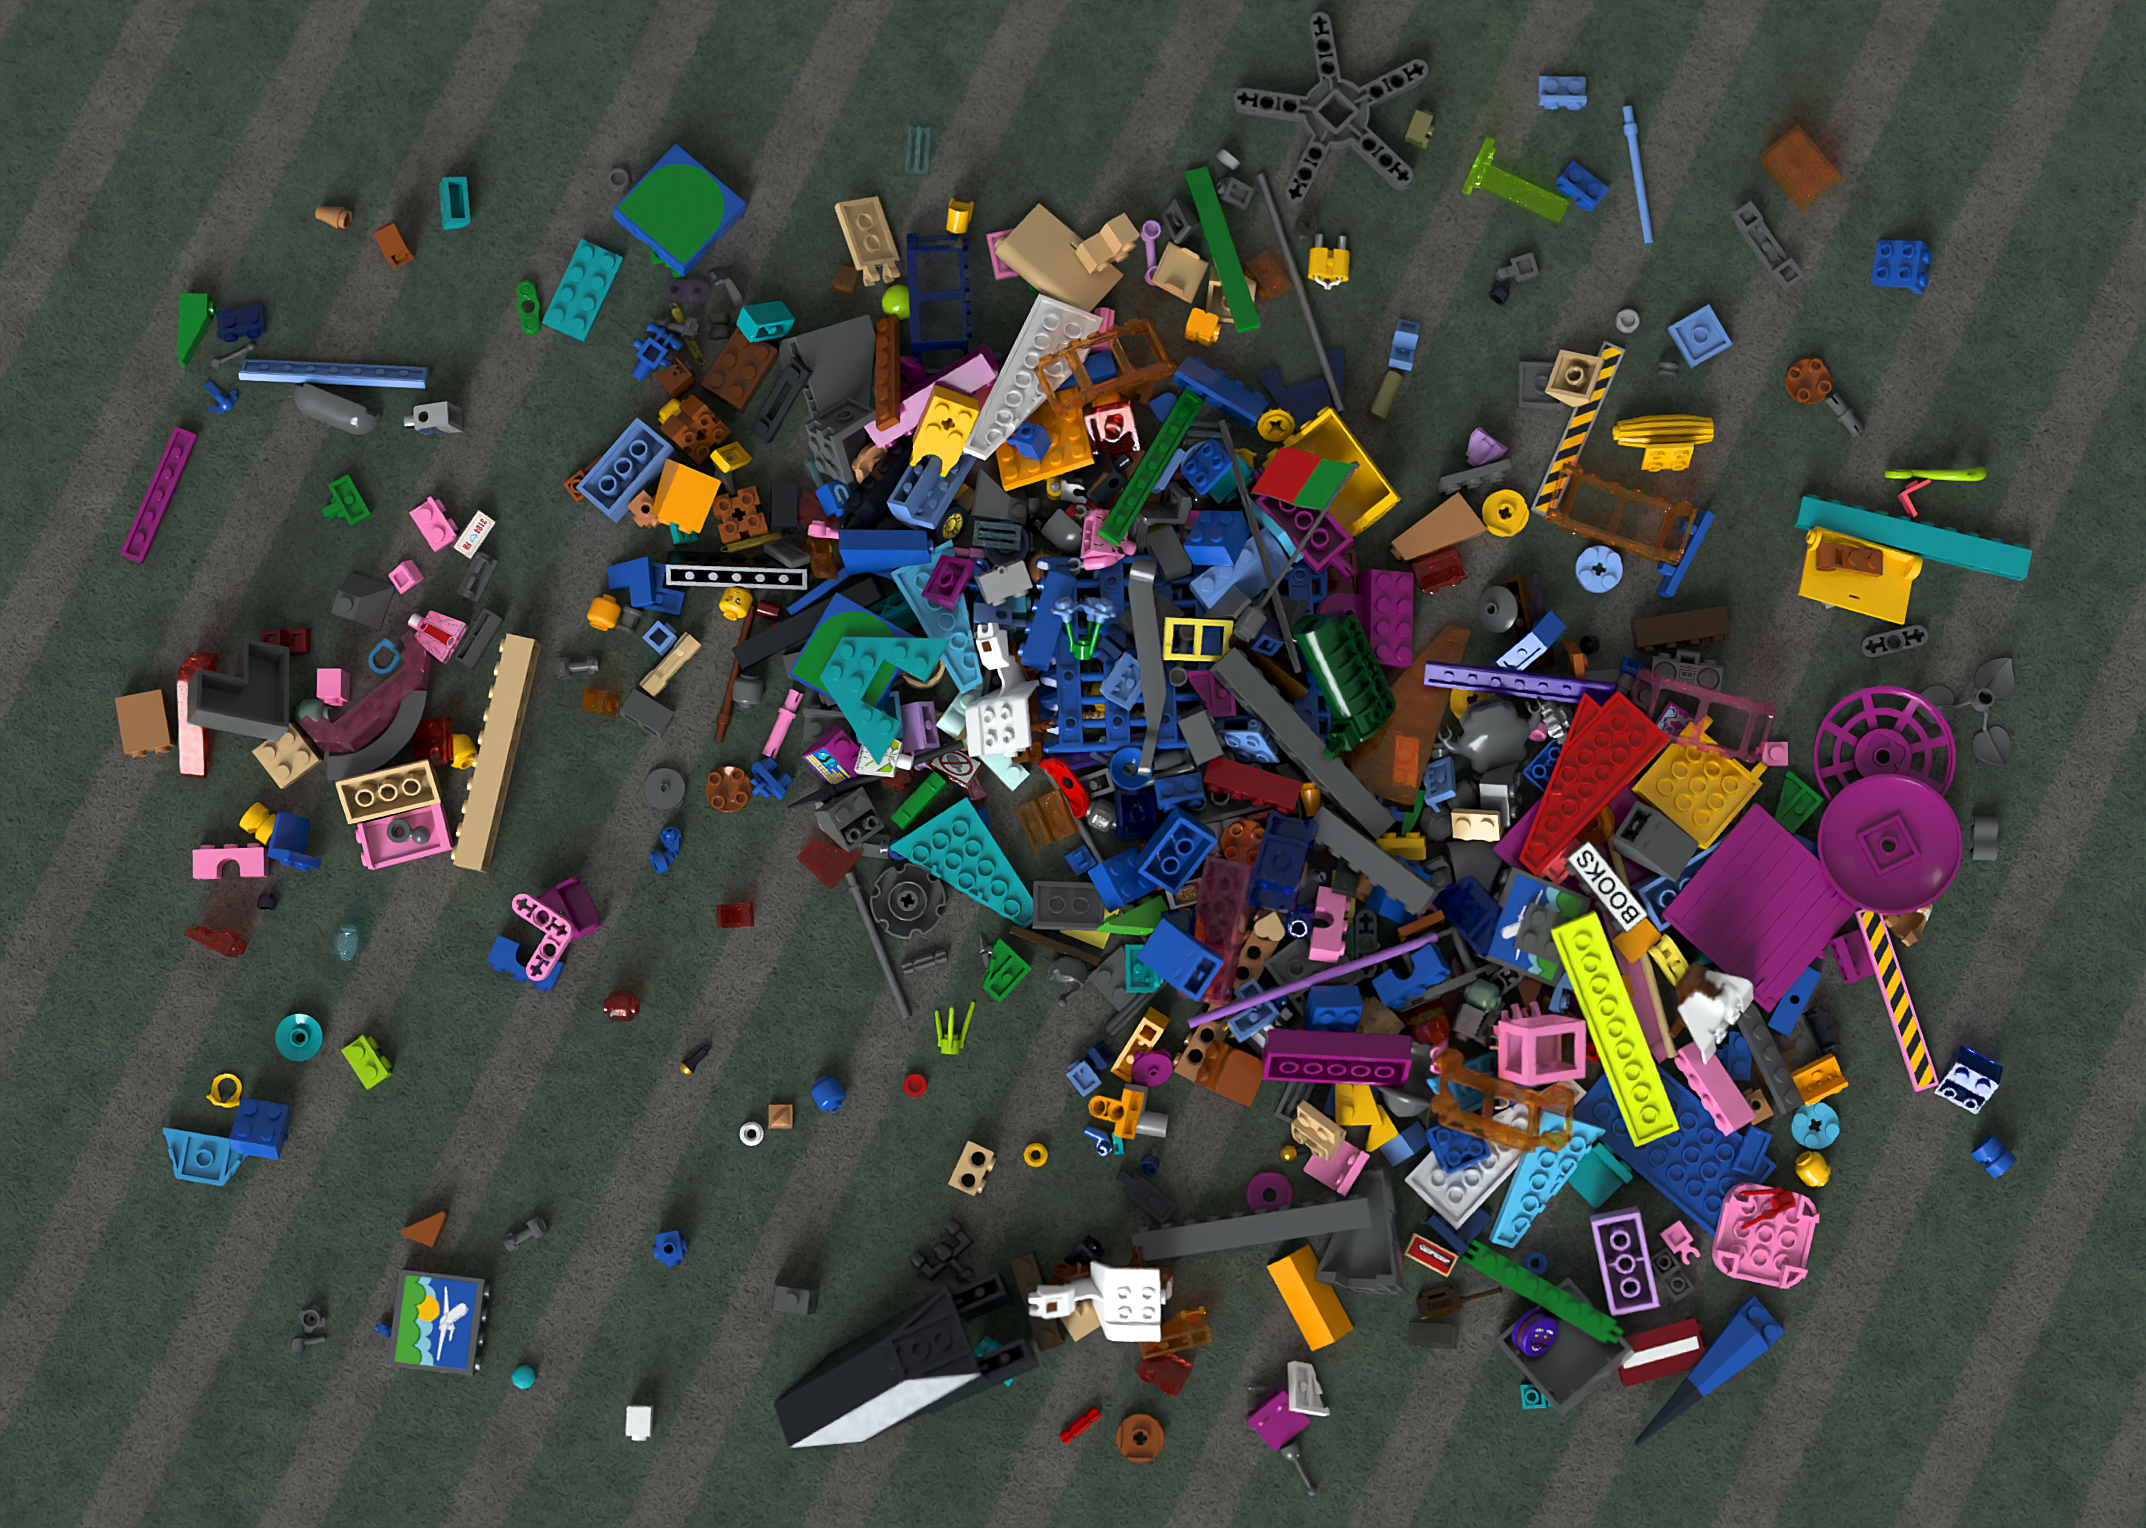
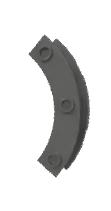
M1478 912L1465 917V923L1436 934L1437 938L1451 934L1465 968L1463 969L1464 974L1453 978L1452 974L1446 975V978L1439 985L1429 989L1427 987L1423 994L1413 996L1401 1008L1390 1009L1393 1013L1494 973L1504 967L1485 959L1483 961L1485 966L1477 968L1476 964L1474 965L1459 931L1471 925L1475 937H1481L1483 929L1480 921L1484 919L1486 914L1479 916ZM1432 930L1430 932L1420 935V937L1434 933V931ZM1436 942L1431 943L1432 945H1434L1435 947H1437ZM1409 951L1401 954L1411 977L1414 973L1415 965ZM1387 959L1377 962L1382 973L1390 969Z

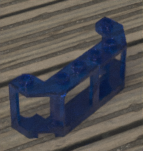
M916 233L906 234L913 359L923 367L922 353L924 351L961 349L965 356L970 353L968 338H972V324H967V315H971V303L966 301L965 292H970L969 278H965L964 269H969L968 255H964V252H968V238H963V233L938 236H916ZM958 240L956 244L948 245H917V242ZM957 252L959 255L960 288L947 291H919L917 255L919 253ZM931 301H960L963 336L960 339L923 341L921 339L919 304ZM942 369L924 370L926 372V375H933L941 371Z

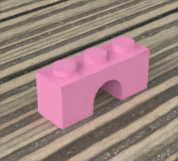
M249 843L247 848H238V844H224V849H215L214 845H200V850H193V878L222 879L223 865L232 859L239 863L241 877H269V857H267L269 849L262 847L261 843Z
M1319 886L1314 918L1327 921L1330 927L1324 929L1314 927L1309 959L1337 964L1339 955H1344L1345 941H1341L1342 934L1346 935L1348 921L1344 920V914L1349 913L1350 900H1347L1345 895L1331 893L1332 888Z

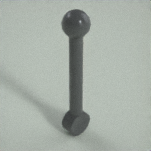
M250 342L247 347L222 359H213L211 366L217 369L222 363L247 351L256 350V344Z
M1087 977L1085 985L1090 981ZM1072 990L1064 998H1060L1058 1005L1060 1007L1066 1006L1067 1001L1077 992Z

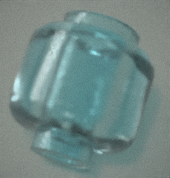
M340 925V928L335 929L333 932L332 951L339 955L341 960H353L354 956L362 953L364 933L356 925Z

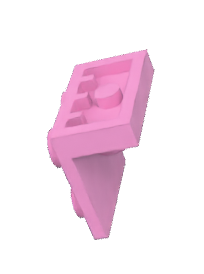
M1343 1141L1338 1151L1329 1161L1312 1154L1303 1171L1345 1196L1370 1155Z

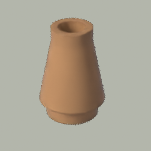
M319 205L316 209L315 216L317 219L339 230L343 228L348 229L351 225L352 212L346 207Z

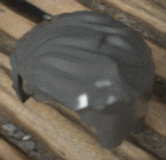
M1441 801V812L1436 813L1432 806L1424 805L1420 812L1419 832L1421 836H1426L1427 842L1442 843L1453 833L1451 812L1443 801Z
M1067 955L1049 964L1048 975L1051 980L1054 979L1059 983H1070L1074 992H1078L1085 985L1087 968L1080 959Z

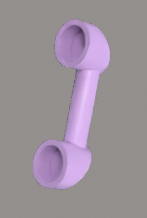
M1149 220L1144 223L1140 230L1141 238L1146 244L1148 265L1144 278L1148 284L1157 286L1151 283V279L1157 268L1154 240L1160 235L1161 228L1156 221Z

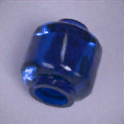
M1296 904L1286 911L1284 929L1290 937L1303 939L1313 932L1315 914L1310 907L1304 904Z

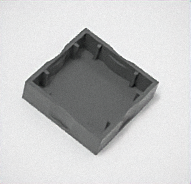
M1569 1277L1557 1286L1559 1289L1593 1307L1591 1302ZM1538 1305L1535 1309L1543 1310L1558 1325L1557 1337L1545 1353L1534 1357L1528 1356L1513 1343L1512 1331L1516 1322L1501 1334L1496 1341L1562 1417L1630 1359L1634 1352L1628 1343L1614 1331L1611 1332V1335L1619 1339L1618 1342L1615 1344L1607 1339L1606 1343Z

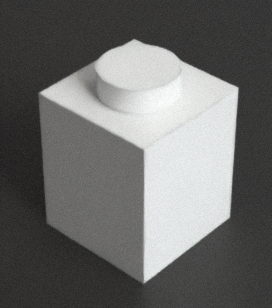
M654 1405L627 1406L626 1436H632V1440L641 1441L646 1440V1436L653 1434Z

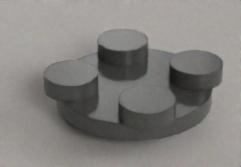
M669 768L649 771L644 784L647 805L659 809L680 808L683 805L686 791L684 774L681 771H674Z

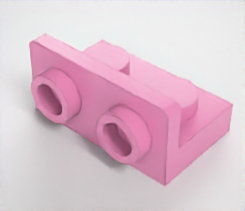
M429 496L427 502L409 513L436 553L455 540L457 537L456 531L459 529L452 518L447 519L443 512L446 511V508L440 499L435 500L432 496Z

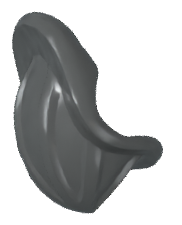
M1410 1035L1412 1062L1405 1087L1376 1085L1382 1091L1388 1108L1399 1117L1417 1115L1425 1108L1436 1106L1440 1102V1099L1427 1082V1079L1437 1075L1431 1071L1432 1058L1430 1051L1433 1047V1040L1427 1037ZM1448 1060L1446 1061V1070L1449 1069Z

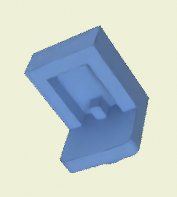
M1077 1060L1067 1068L1069 1070V1073L1066 1074L1083 1097L1102 1083L1085 1060L1082 1063Z

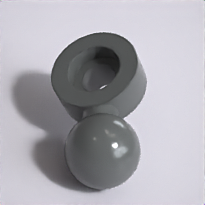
M401 819L393 820L387 826V836L395 843H404L412 838L415 843L422 845L427 843L431 837L427 827L417 826L412 829L408 822ZM399 827L404 829V833L401 836L397 835Z

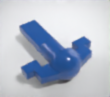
M211 381L203 385L220 404L218 407L214 404L209 408L212 413L215 411L219 414L229 411L238 400L235 389L229 393L231 397L226 398Z

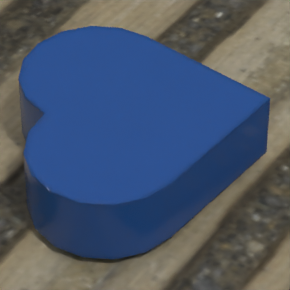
M1164 393L1150 401L1148 405L1157 420L1163 423L1177 399L1172 393Z

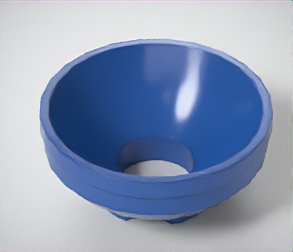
M1126 747L1119 750L1111 759L1110 775L1119 787L1126 790H1136L1145 786L1150 780L1153 765H1151L1149 777L1138 775L1142 754L1141 749ZM1126 763L1135 765L1136 774L1134 776L1128 777L1123 773V766Z

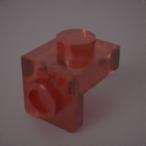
M753 903L720 904L716 906L718 928L731 929L754 926Z

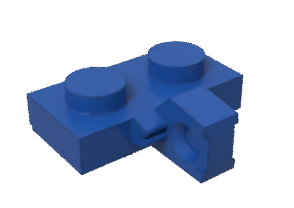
M1728 1032V1043L1722 1044V1050L1716 1049L1714 1054L1718 1059H1721V1064L1726 1066V1072L1732 1080L1750 1081L1752 1053L1741 1032Z

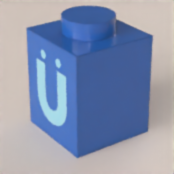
M839 480L827 483L815 491L826 517L835 514L837 517H841L845 512L842 507L852 495L848 484Z

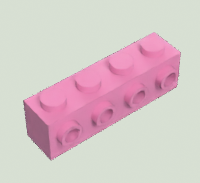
M1693 1041L1677 1052V1056L1673 1057L1679 1070L1683 1071L1690 1087L1697 1092L1703 1107L1711 1113L1717 1128L1723 1131L1725 1136L1748 1124L1756 1117L1715 1054H1713L1707 1064H1704L1701 1049Z

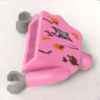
M1078 505L1075 508V512L1081 513V515L1074 514L1073 520L1077 523L1084 522L1080 557L1084 561L1081 562L1078 558H1071L1068 565L1076 564L1078 567L1069 569V574L1077 575L1083 568L1086 571L1102 569L1114 565L1125 554L1132 556L1135 553L1136 543L1127 540L1128 531L1121 543L1116 547L1097 534L1110 510L1090 509L1087 511L1084 505Z

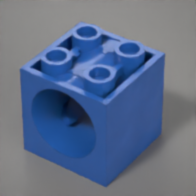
M1472 1111L1427 1130L1425 1134L1444 1178L1488 1160L1491 1156Z

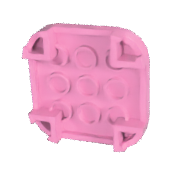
M1741 1182L1734 1185L1726 1193L1721 1207L1712 1247V1258L1715 1265L1721 1272L1733 1278L1779 1288H1790V1286L1797 1284L1802 1278H1805L1808 1272L1805 1267L1815 1223H1819V1214L1814 1204L1809 1200L1810 1198L1792 1192L1796 1202L1795 1207L1785 1210L1767 1221L1762 1220L1741 1230V1225L1773 1209L1770 1198L1774 1195L1742 1196L1741 1192L1773 1189V1187L1750 1182Z

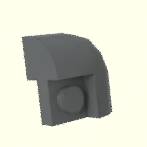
M1059 508L1044 525L1041 533L1058 548V552L1069 557L1081 556L1083 529Z

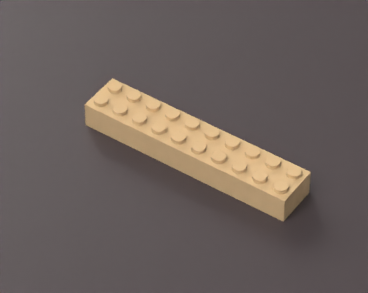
M507 634L506 639L501 640L499 649L502 653L501 661H497L495 665L494 675L497 678L495 685L492 684L489 691V698H491L490 708L486 707L483 720L486 721L484 731H480L478 744H481L479 754L476 753L474 756L473 767H475L474 776H470L467 790L470 791L468 800L465 799L463 803L462 813L465 815L463 823L460 822L457 828L459 841L458 845L453 847L451 859L454 860L453 864L456 866L489 873L541 649V644L535 639Z

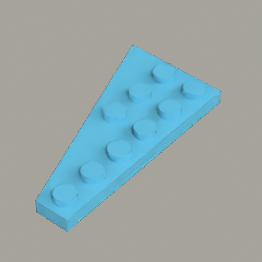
M950 539L936 547L935 553H931L932 563L900 567L891 573V577L927 637L949 640L940 659L959 691L963 694L982 683L964 593L954 612L921 596L940 556L955 557L953 542Z
M1541 1108L1489 1240L1513 1248L1531 1226L1530 1222L1537 1213H1541L1546 1207L1545 1203L1552 1195H1556L1575 1171L1580 1159L1585 1153L1588 1154L1593 1148L1591 1145L1599 1136L1602 1137L1606 1130L1603 1127Z

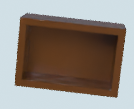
M737 326L701 386L704 391L739 412L744 413L778 359L779 352L764 341L749 342Z

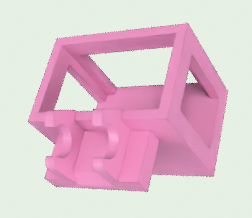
M1537 1001L1529 1003L1532 1009L1531 1016L1528 1015L1527 1008L1519 1009L1518 1004L1510 1006L1513 1012L1512 1019L1509 1018L1507 1010L1501 1012V1021H1498V1025H1493V1035L1498 1036V1078L1527 1086L1585 1078V1020L1557 1013L1541 1015ZM1575 1032V1065L1561 1062L1562 1033Z

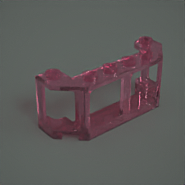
M411 631L401 637V640L406 645L405 652L399 654L403 659L404 666L340 719L332 724L325 716L321 718V721L316 722L309 715H306L299 721L305 732L322 751L358 752L393 723L399 711L401 701L411 692L416 690L428 691L429 693L432 660L426 654L425 647Z
M1638 666L1629 701L1633 703L1639 679L1650 683L1652 690L1644 714L1650 720H1652L1659 692L1663 688L1695 696L1700 700L1689 737L1661 729L1673 740V744L1686 747L1687 744L1696 746L1695 750L1708 754L1712 750L1719 752V757L1729 760L1737 757L1750 763L1762 761L1772 720L1777 711V704L1766 701L1763 703L1755 699L1750 700L1663 676L1660 673L1650 672V669ZM1711 702H1717L1749 712L1748 722L1739 750L1699 740ZM1760 714L1769 715L1758 753L1748 751L1757 716Z

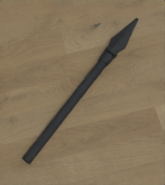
M962 739L913 756L912 767L964 748ZM897 767L896 773L905 769ZM864 774L848 781L836 783L835 785L831 784L828 788L819 789L787 806V808L822 802L830 797L836 798L838 794L841 795L848 792V790L886 776Z

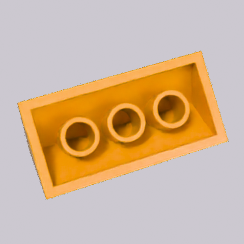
M1307 1244L1268 1265L1267 1268L1310 1349L1314 1351L1335 1342L1354 1328L1333 1288L1330 1285L1315 1281L1319 1262L1310 1245Z

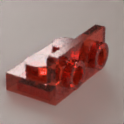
M804 490L798 500L797 522L806 530L809 529V525H812V521H822L826 523L825 527L837 529L836 524L839 518L836 514L826 517L814 491L808 493ZM816 537V538H817L818 540H820L823 544H824L825 541L828 539V538Z
M1152 1342L1135 1373L1144 1382L1153 1383L1160 1387L1163 1393L1177 1396L1194 1365Z

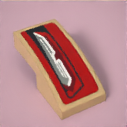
M1414 1232L1402 1253L1446 1277L1449 1276L1458 1258L1457 1255Z

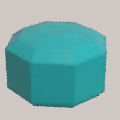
M528 1365L517 1367L512 1374L514 1385L521 1389L531 1387L537 1378L535 1369Z

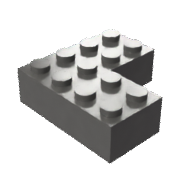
M244 638L234 652V676L197 669L188 682L187 724L279 742L289 728L290 647Z

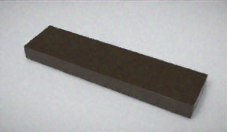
M1012 925L1010 934L1069 955L1070 957H1075L1091 965L1099 966L1101 960L1099 956L1017 925Z

